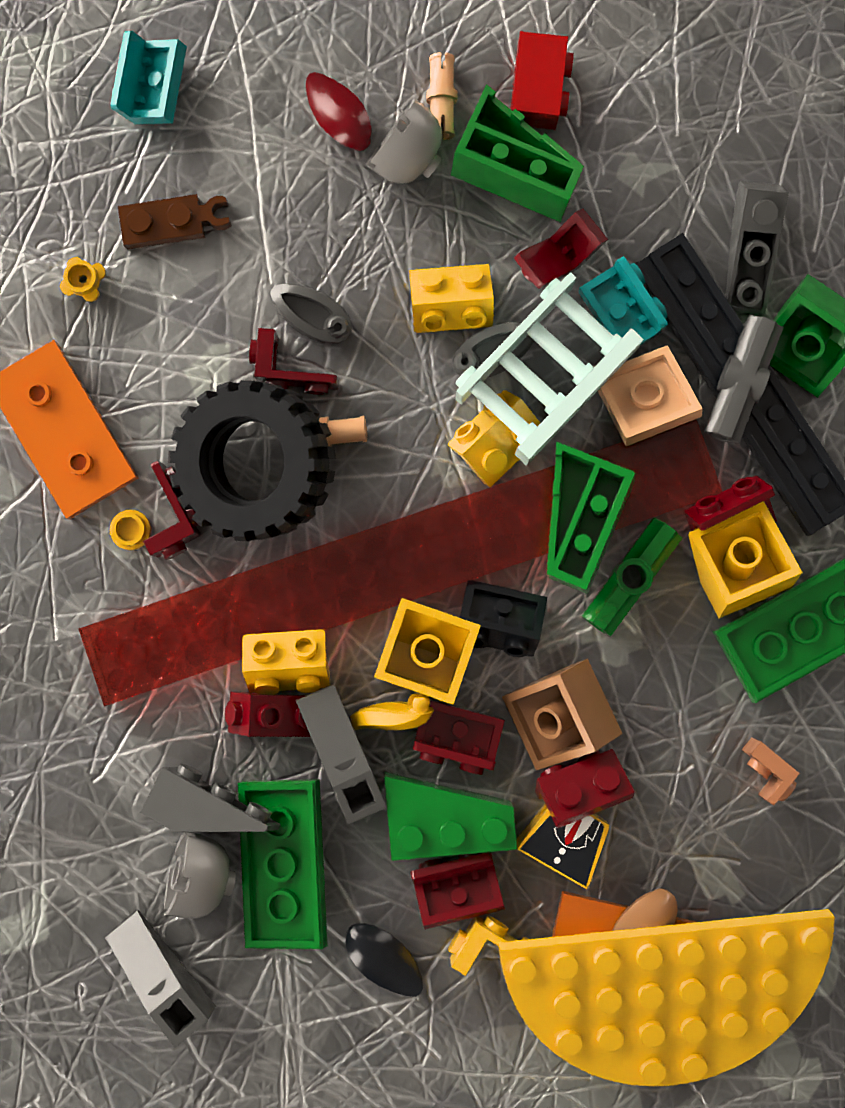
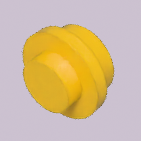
M124 510L113 518L110 525V535L118 547L125 550H137L145 545L143 541L151 536V524L143 513L136 510Z

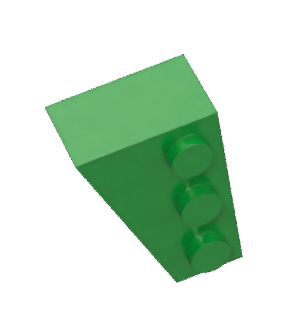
M486 84L456 148L451 176L561 222L584 166L544 133L541 136L524 121L525 116L517 109L514 111L509 109L495 97L496 92Z

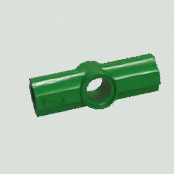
M653 517L621 562L613 568L610 577L581 617L596 629L611 637L642 593L650 588L653 578L683 537L668 524ZM627 566L637 568L641 574V582L634 589L627 587L622 580V573Z

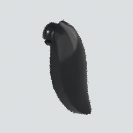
M355 923L348 928L345 941L347 951L357 969L368 980L384 989L404 996L416 997L421 994L423 981L419 968L410 952L398 939L385 930L366 923Z

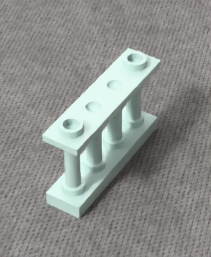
M571 272L562 281L558 278L551 281L540 295L543 301L477 370L470 366L455 383L459 387L456 390L455 400L462 405L473 394L518 436L516 441L520 445L515 452V456L526 466L635 353L644 340L632 328L623 338L617 333L613 336L568 294L576 280V277ZM556 306L602 347L600 352L604 357L595 367L590 363L585 365L540 324ZM528 335L574 377L572 382L577 386L567 396H564L561 392L557 395L512 353ZM499 365H502L546 406L544 411L548 416L539 426L533 422L528 424L484 383Z

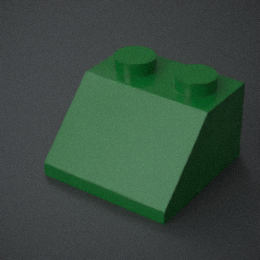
M807 274L773 319V321H776L777 324L783 327L769 365L818 398L845 367V298Z

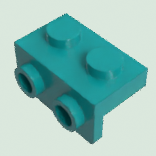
M125 31L112 90L111 109L134 124H173L187 46L178 39L145 41L135 32Z
M624 256L616 260L613 267L579 287L578 293L595 319L613 336L617 333L623 338L632 328L644 339L641 343L643 345L660 334L668 325L665 319L668 317L664 305L657 297L651 298L644 287L645 278L643 273L635 263L629 264Z

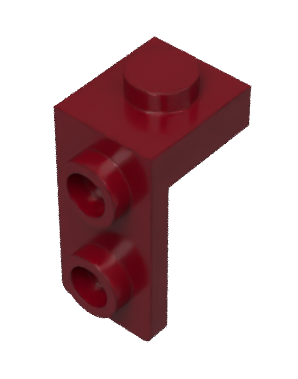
M584 208L576 211L550 238L520 251L514 257V260L521 267L524 277L538 289L549 285L555 278L561 279L570 272L578 270L608 241V238Z
M258 328L257 340L251 339L249 349L250 364H255L254 377L258 382L279 385L284 389H288L289 386L305 387L304 392L312 395H328L329 389L338 390L339 380L337 375L276 370L279 337L275 329Z
M157 460L151 464V467L180 522L147 538L143 542L150 556L158 558L163 556L165 560H168L187 550L185 544L201 536L197 528L199 524L192 519L196 511L194 509L184 510L178 501V498L181 496L178 490L181 488L172 487L170 475L176 474V470L173 466L166 468L163 463Z
M230 692V701L225 708L228 732L247 737H311L296 703L297 699L307 695H262L250 692Z

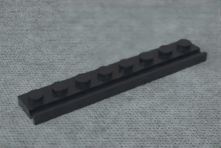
M681 233L635 264L644 275V287L651 298L657 297L664 305L668 317L665 318L668 325L717 398L719 394L717 385L727 360L735 352L744 325L685 235ZM769 365V380L759 402L754 404L742 438L805 535L811 536L845 514V479Z

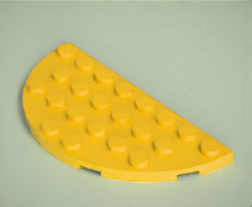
M829 909L498 942L507 988L516 1009L530 1030L553 1053L572 1066L609 1081L638 1086H673L700 1081L731 1070L758 1055L789 1029L813 997L823 977L834 937L835 916Z

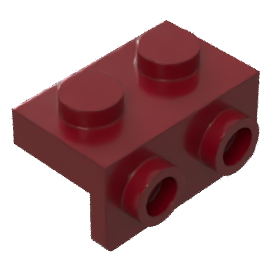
M757 475L737 480L731 488L717 495H708L699 499L694 506L684 510V514L691 531L696 529L703 531L764 501L774 521L777 522L769 499L775 493L773 487Z
M430 700L429 707H432L434 711L430 719L418 727L413 745V750L420 751L419 759L436 764H443L444 758L460 762L459 769L483 775L484 768L494 771L495 757L505 720Z
M613 748L602 753L597 750L596 752L583 755L578 759L577 763L564 768L562 765H555L546 769L537 778L535 789L538 799L544 800L557 829L630 800L635 794Z
M491 852L458 855L459 859L445 863L440 859L429 860L419 864V869L410 872L424 929L505 910Z

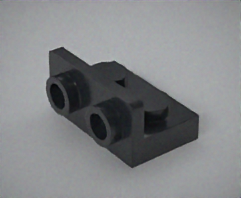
M468 579L460 618L481 625L473 648L489 647L503 650L507 655L513 657L534 656L541 638L547 597Z

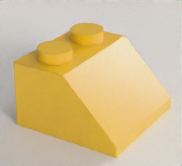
M764 501L706 530L696 529L688 534L700 583L718 618H722L792 588L802 575L797 561Z
M401 598L374 677L454 705L481 625Z

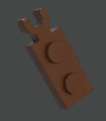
M195 194L118 206L123 245L128 250L205 238L204 226H211L216 230L229 229L232 227L229 217H214L217 209L229 207L228 201L224 196H214L205 205H200V199Z

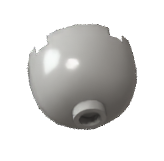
M414 99L413 103L406 108L386 134L380 149L377 147L366 166L387 181L398 184L412 182L421 174L428 178L442 161V158L437 155L442 144V129L437 118L422 103Z
M184 832L179 839L174 855L182 856L177 858L174 870L171 868L169 870L164 910H167L166 915L196 919L209 915L219 906L223 895L231 896L235 885L236 872L229 870V856L225 848L216 840L200 834Z

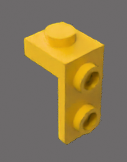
M487 915L485 920L479 916L473 917L466 931L459 929L449 945L448 951L452 953L450 956L451 967L466 976L486 940L491 941L497 946L498 942L518 940L507 934L509 928L494 917ZM522 937L521 940H528L529 938Z

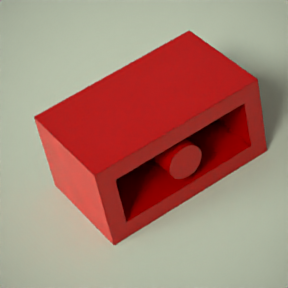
M520 31L510 109L512 111L517 109L525 116L524 121L532 128L556 130L559 116L566 117L569 92L562 91L564 77H571L574 53L567 52L568 36Z

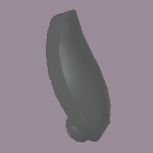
M280 284L271 289V298L278 313L300 334L315 341L334 344L347 339L350 335L352 324L349 315L339 303L324 292L297 284Z
M522 322L497 324L483 329L470 337L454 354L453 367L456 373L461 376L470 366L477 370ZM528 335L512 353L520 359L527 353L534 340ZM499 365L488 378L504 372L506 369Z

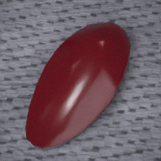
M310 73L306 78V92L311 110L319 125L339 144L356 151L366 150L371 143L372 128L369 116L362 102L352 91L336 80L324 74Z

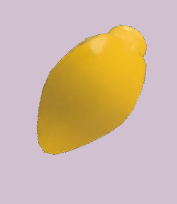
M412 694L409 696L408 702H383L361 708L350 716V722L354 731L359 729L406 730L425 724L430 719L434 710L432 707H429L430 698L428 696Z

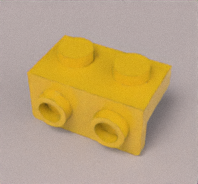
M489 264L409 270L415 333L477 329L494 325V297Z
M506 390L497 394L528 424L533 422L539 426L540 421L520 397ZM485 405L483 410L472 421L464 423L456 430L454 438L448 443L452 451L460 455L488 487L493 486L520 460L515 456V452L520 445L516 441L518 436Z
M320 629L244 635L242 672L249 692L262 695H275L279 691L287 690L313 693L320 690V688L330 686L325 631Z

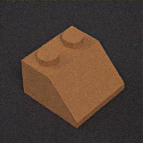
M588 659L559 669L502 696L536 771L596 752L623 734Z

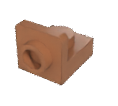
M751 737L742 748V751L751 757L747 765L766 780L770 775H773L758 795L770 804L775 805L778 800L782 802L792 794L797 785L794 780L800 773L761 741Z

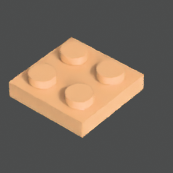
M668 345L626 361L598 390L625 446L702 417L703 408Z

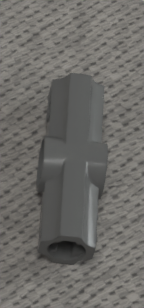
M750 315L747 318L739 336L735 352L725 364L717 385L719 394L704 430L705 433L713 438L738 444L749 421L754 404L759 402L770 376L768 367L783 327L777 324L776 321L765 317Z

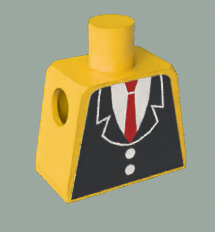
M544 804L517 837V850L587 889L610 825L603 818L593 814L557 829L546 804Z

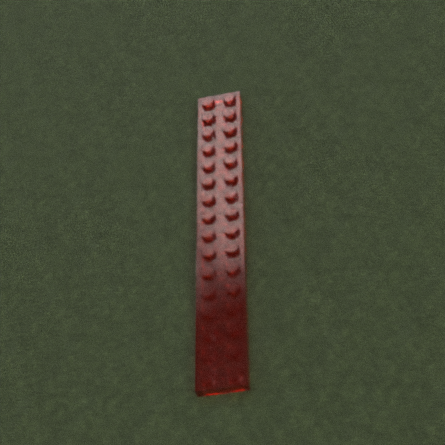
M697 419L629 446H625L624 442L589 453L635 472V483L615 531L694 504L705 496L717 495L722 492ZM555 465L79 628L103 705L108 706L242 659L243 636L246 634L320 629L326 631L398 606L401 598L413 601L548 554Z

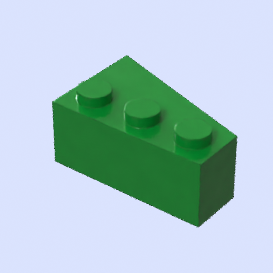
M556 442L547 575L551 580L588 594L635 483V472Z
M385 771L384 780L391 861L517 849L514 808L509 800L463 789L459 790L438 785L434 782L417 780Z

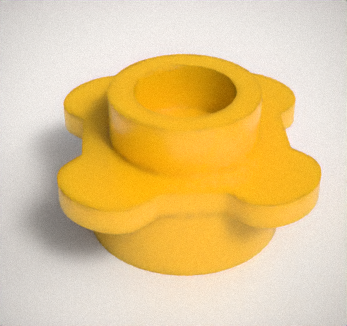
M73 257L67 262L63 275L64 280L60 284L61 291L67 296L75 294L82 296L87 302H94L99 298L98 287L100 280L106 276V270L99 263L91 265L79 257ZM82 276L87 278L85 283L80 282Z

